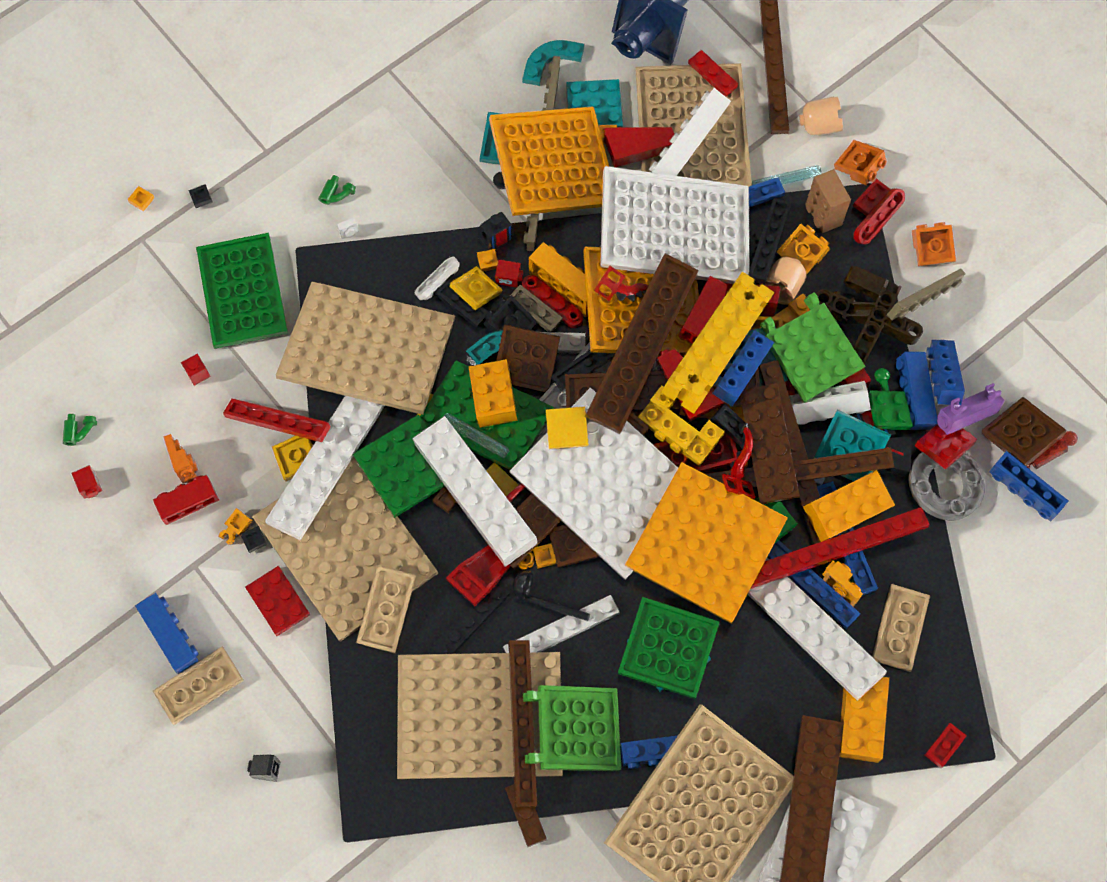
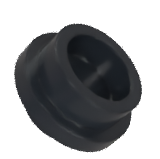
M502 171L496 173L493 177L494 185L499 189H506Z

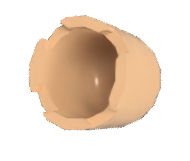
M833 96L814 100L804 105L803 115H799L800 125H804L808 134L822 135L838 133L843 130L842 118L838 119V110H841L838 97Z
M779 258L770 268L765 285L780 286L778 303L788 305L794 300L806 278V270L796 258Z

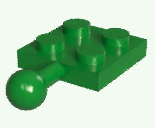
M880 368L875 372L874 377L880 383L882 391H870L868 393L874 427L878 429L909 430L913 425L905 392L890 391L888 386L890 373L887 369Z

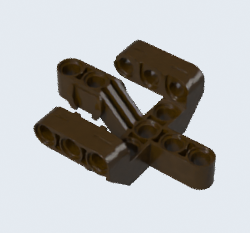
M851 266L843 283L855 290L856 293H862L872 298L875 303L856 302L854 298L850 300L841 296L839 291L831 292L821 289L816 293L818 299L826 301L825 305L835 320L843 325L847 323L864 324L857 341L847 337L863 364H865L880 332L908 345L916 344L923 334V327L919 323L905 316L903 318L897 317L894 320L887 316L902 286L889 282V280L860 267ZM836 307H841L843 311L838 310ZM874 315L880 316L881 319H876ZM891 323L897 324L899 328L894 327ZM867 331L873 332L874 335H869ZM909 331L914 332L916 336L911 335Z

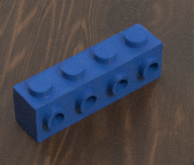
M756 330L753 331L751 336L748 334L741 342L744 345L742 350L739 348L732 356L735 359L734 362H728L723 370L726 374L724 377L719 376L713 385L716 389L712 394L730 406L734 405L774 344L773 341Z
M931 340L930 347H927L926 357L929 358V371H932L931 383L934 384L933 394L937 397L938 404L951 405L952 400L960 398L959 405H961L965 389L954 340Z
M904 352L897 358L896 367L899 371V385L902 388V392H905L913 425L909 430H930L938 424L926 352Z
M1007 451L989 471L996 481L1005 484L1011 493L1017 494L1026 505L1036 509L1042 518L1052 521L1069 502V500Z
M154 593L135 605L177 674H180L199 661L196 657L199 655V652L194 645L190 646L187 639H189V636L183 628L180 630L177 626L179 620L174 612L169 613L167 609L169 604L164 596L159 597L157 593Z
M677 736L621 743L623 767L628 766V769H635L641 767V764L657 766Z

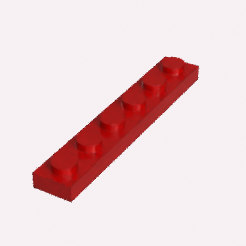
M231 398L223 412L225 418L318 442H323L331 427L325 421Z

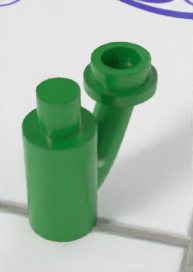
M333 175L331 180H327L318 200L326 205L338 202L349 194L354 195L356 187L351 183H346L342 187L344 191L335 195L339 186L337 183L339 177Z
M68 414L67 420L64 421L63 444L74 446L77 442L84 439L91 428L97 425L96 417L85 416L83 420L85 426L77 433L78 422L75 421L76 415Z

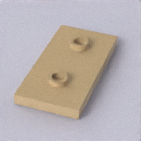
M377 565L356 643L392 653L396 652L416 575Z
M894 584L890 585L872 655L877 662L909 672L912 671L930 595Z
M222 646L153 690V693L172 724L176 725L244 681V679Z

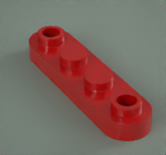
M890 189L855 229L854 239L858 244H868L903 205L905 193L902 189Z
M528 275L522 280V286L563 318L562 322L570 328H578L582 324V312L538 277ZM576 315L577 317L573 319L570 316Z

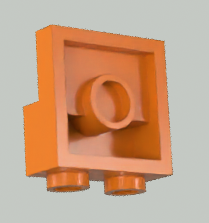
M853 140L835 162L834 167L838 171L849 174L851 180L867 185L869 181L873 182L875 180L876 172L885 167L887 160L884 150Z
M945 222L935 223L934 227H927V224L918 225L916 229L912 230L913 246L916 249L918 266L956 261L952 225H945Z
M171 434L163 436L175 473L182 483L192 482L197 477L195 472L198 471L197 464L193 460L192 455L187 454L185 449L180 446L178 439L174 440Z

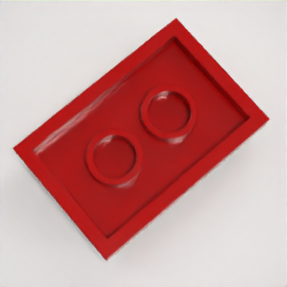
M937 424L917 441L915 447L946 470L976 443L977 439L963 428L947 435Z
M279 565L245 586L276 637L310 616L307 608Z

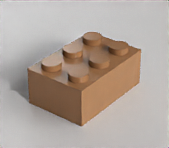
M835 169L814 177L806 202L807 211L813 215L814 224L817 228H820L822 233L842 226L851 201Z

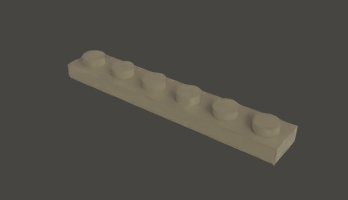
M960 268L897 302L887 316L891 320L897 317L903 318L909 311L913 312L920 305H926L931 299H937L941 293L946 294L952 287L954 289L963 282L961 279L966 273Z

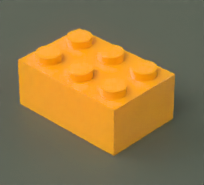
M507 359L469 366L476 418L479 427L518 421Z

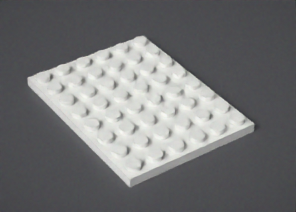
M605 166L603 170L600 267L608 268L612 266L614 269L654 274L664 253L699 270L695 277L696 280L707 281L712 276L723 283L734 284L742 271L747 275L749 274L748 186Z
M589 388L571 408L585 407L587 412L596 392ZM586 418L587 447L549 449L547 432L510 470V473L626 580L633 570L627 568L625 564L678 467L628 421H626L622 432L618 434Z

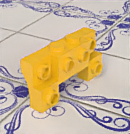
M661 386L638 418L655 433L654 436L662 442L665 440L670 444V448L676 453L681 452L700 467L722 438L725 431L710 420H708L700 432L669 410L677 401V397L675 400H672L661 391L664 386Z

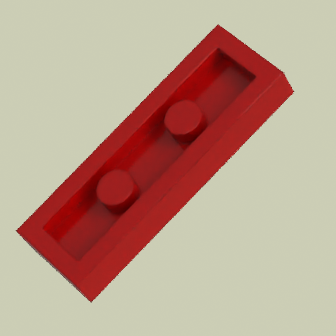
M702 50L688 60V64L725 97L738 87V83Z

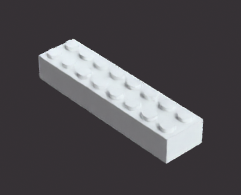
M445 416L413 438L417 449L505 567L538 544L534 533Z

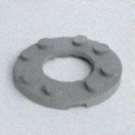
M921 452L912 462L911 472L908 475L910 491L918 505L930 515L943 520H959L974 512L981 504L985 492L984 479L981 478L978 471L980 468L968 454L964 453L948 467L959 474L963 483V491L957 499L944 500L936 496V493H933L928 481L932 469L940 465Z

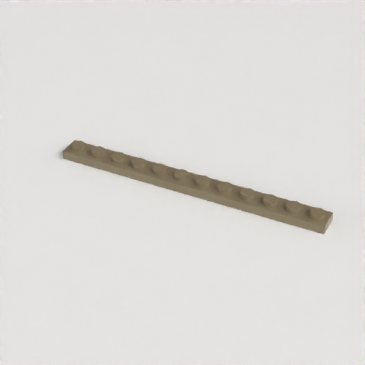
M553 56V63H549L548 74H551V77L547 78L546 88L549 91L544 95V103L547 105L542 111L554 110L560 72V57ZM540 213L531 214V217L527 216L526 227H529V231L524 234V243L527 244V251H534Z

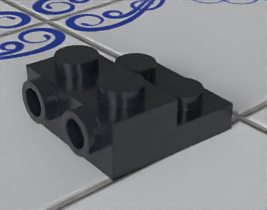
M511 295L507 298L502 297L496 303L498 308L495 311L491 309L484 316L486 320L483 324L491 332L503 330L504 324L531 330L537 321Z

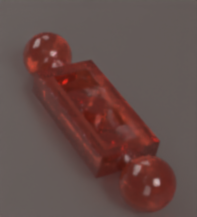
M1067 431L1062 439L1058 440L1031 462L1027 468L1030 469V465H1033L1035 469H1038L1068 452V446H1073L1077 443V434L1073 431Z

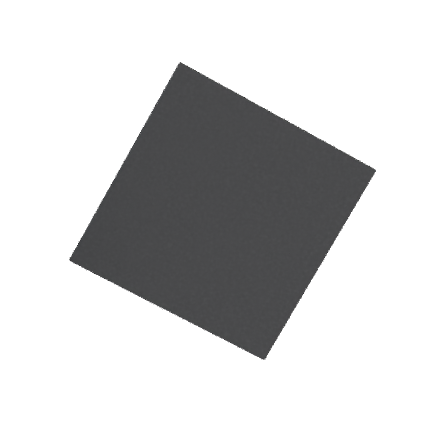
M871 183L867 185L844 186L851 201L843 224L824 233L815 226L813 215L806 209L810 190L786 192L785 196L777 198L791 202L777 250L800 224L805 227L809 225L815 231V236L818 238L822 236L829 242V252L807 273L805 281L794 299L801 294L807 297L812 293L816 294L819 290L825 289L831 292L839 291L841 296L850 300L854 298L856 302L875 303L872 298L862 293H856L855 290L843 283L851 266L860 267L894 283L883 228L868 244H858L854 239L855 229L867 216L853 207V204ZM773 200L749 207L750 232L754 231L756 233L755 237H758L759 241ZM602 213L539 220L534 251H527V244L524 243V234L529 231V227H526V222L511 223L516 237L496 248L495 252L497 260L521 263L524 279L530 275V255L544 242L548 246H553L558 254L562 257H567L571 264L576 268L580 267L585 272L584 248L601 247ZM479 227L297 247L295 253L300 311L311 282H316L454 315L455 321L430 393L434 395L455 361L467 366L477 365L466 350L482 337L492 332L483 323L477 329L438 298L435 292L439 288L433 292V296L428 300H419L415 295V290L450 257H455L460 263L458 271L447 278L450 282L476 266L480 269L477 252L485 250L477 240ZM776 250V253H775V256H774L772 265H773V264L775 263V261H777L779 258H782V257L777 253V250ZM496 269L484 271L495 282ZM697 280L699 294L707 281ZM498 285L502 289V293L482 307L488 312L491 309L495 311L498 308L496 303L502 297H509L516 287ZM819 299L820 302L826 303L824 299ZM778 303L774 316L788 307V305ZM836 307L838 310L843 311L841 307ZM571 315L570 317L574 319V318H576L577 316H576V315ZM874 315L876 319H881L880 316ZM583 316V322L578 328H570L561 322L553 332L585 333L586 347L590 342L588 316L586 318ZM836 320L845 336L857 341L864 324L847 323L843 325ZM537 323L531 329L538 332H547ZM891 323L894 327L899 328L897 324ZM867 331L869 335H874L873 332ZM880 332L864 364V369L871 379L867 388L868 393L870 391H882L880 383L874 377L875 372L880 368H885L890 373L888 380L889 390L902 392V388L899 385L900 377L896 361L904 352H909L908 344ZM499 351L493 353L480 364L497 361ZM557 353L553 374L573 362L580 353ZM551 379L550 387H551V386L553 385V383H554V381H553L552 379ZM512 385L513 388L538 400L546 393ZM306 386L309 418L329 422L345 395ZM385 405L357 451L414 418L418 413ZM680 409L673 411V413L699 432L708 420L718 426L711 419L697 418L689 422L686 416L679 415ZM853 413V414H848V415L854 417V415H855V414H858V413ZM828 418L824 421H812L804 425L798 424L808 459H814L833 418ZM650 429L644 434V437L652 444L662 442L654 436L655 433ZM894 429L895 435L893 438L912 437V464L915 458L922 452L915 447V444L926 434V430ZM735 442L737 451H742V448ZM472 451L485 470L494 463ZM750 456L747 461L749 463L747 468L753 467L752 457ZM497 464V465H498L503 471H505L518 485L521 484V482H519V481L510 473V470H509V469H507V468H505V467H503V466ZM932 469L928 481L933 493H936L935 495L940 498L935 470ZM878 471L895 506L853 526V530L920 508L910 491L908 477L903 478ZM839 475L825 477L823 484L834 482L838 490L854 481ZM754 487L753 491L755 499L753 500H756L759 497L757 487ZM527 488L522 490L511 502L515 510L532 494ZM749 488L743 489L745 492L750 493ZM440 490L398 515L400 521L431 561L438 574L412 591L396 652L392 653L356 643L360 628L340 642L325 622L343 840L346 843L517 821L505 787L514 784V777L397 779L398 655H425L468 610L472 603L446 580V577L459 564L488 546L485 542L486 540L458 503L449 514L433 503V499ZM793 498L781 501L796 521L797 526L784 535L780 541L792 552L813 545L799 499ZM925 510L923 511L930 524L928 528L862 550L878 589L861 596L854 606L860 615L847 629L817 604L872 656L890 585L894 584L930 595L912 671L909 672L878 662L887 671L883 677L889 678L883 759L876 763L839 757L837 780L939 768L925 754L949 723L953 724L967 736L943 767L992 761L996 757L946 522L943 519L930 515ZM560 521L556 527L565 525V523ZM550 534L536 547L551 544ZM601 557L558 568L556 562L554 565L537 569L536 561L531 568L528 567L527 569H521L519 565L515 569L510 566L498 582L510 595L455 653H506L503 646L507 645L509 640L522 638L567 616L566 614L526 603L517 597L512 585L515 577L524 571H531L533 573V581L528 595L576 610H580L609 595L613 598L620 612L619 615L541 652H560L561 686L617 688L620 745L624 742L677 736L698 706L703 705L794 776L802 716L841 722L844 687L748 594L733 622L730 623L635 571L625 580ZM842 558L833 560L835 563L837 561L841 564L844 563ZM832 561L811 569L823 579L824 576L822 574ZM642 597L719 621L709 655L711 661L706 664L696 699L665 689L659 692L656 686L618 674L628 643L627 640L630 637ZM621 756L620 771L562 770V776L536 777L537 806L535 809L538 817L546 818L629 807L657 766L641 764L639 768L628 769V766L623 767Z

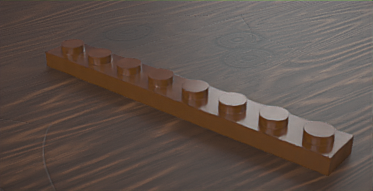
M509 640L515 808L536 807L535 764H525V755L535 753L532 702H523V693L532 691L530 640Z

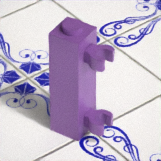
M992 383L987 385L984 391L963 399L961 405H959L960 398L952 400L951 405L942 408L938 414L937 423L939 427L948 435L998 413L1005 401L1000 396L1001 390L996 391L993 388L995 384Z

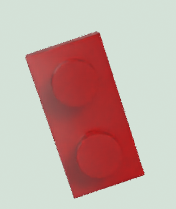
M876 178L854 202L853 207L867 216L888 193L890 188Z
M949 723L925 756L938 767L943 768L967 735Z

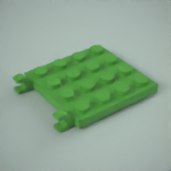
M815 293L808 295L804 299L805 304L810 309L805 314L778 329H775V323L771 317L765 319L760 324L763 331L767 334L765 337L774 342L770 348L776 360H778L804 403L865 367L825 303L819 305V299Z
M540 685L538 691L523 693V702H539L540 753H528V755H525V764L540 763L541 770H621L617 688Z

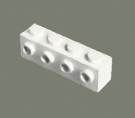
M865 381L831 387L805 403L799 394L789 396L797 424L800 425L833 418L837 410L846 414L864 413L871 410Z

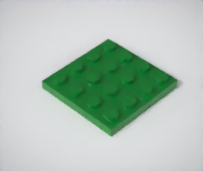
M419 415L353 454L354 459L394 518L445 487L413 441L415 436L428 428Z
M642 597L618 674L696 699L719 621Z

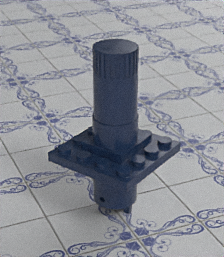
M618 0L612 27L614 40L611 44L616 46L618 51L628 58H639L646 51L671 65L676 56L688 11L683 6L689 0Z

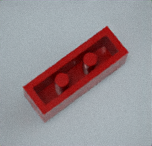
M207 475L197 476L192 482L180 484L174 490L163 492L153 499L165 525L219 501Z

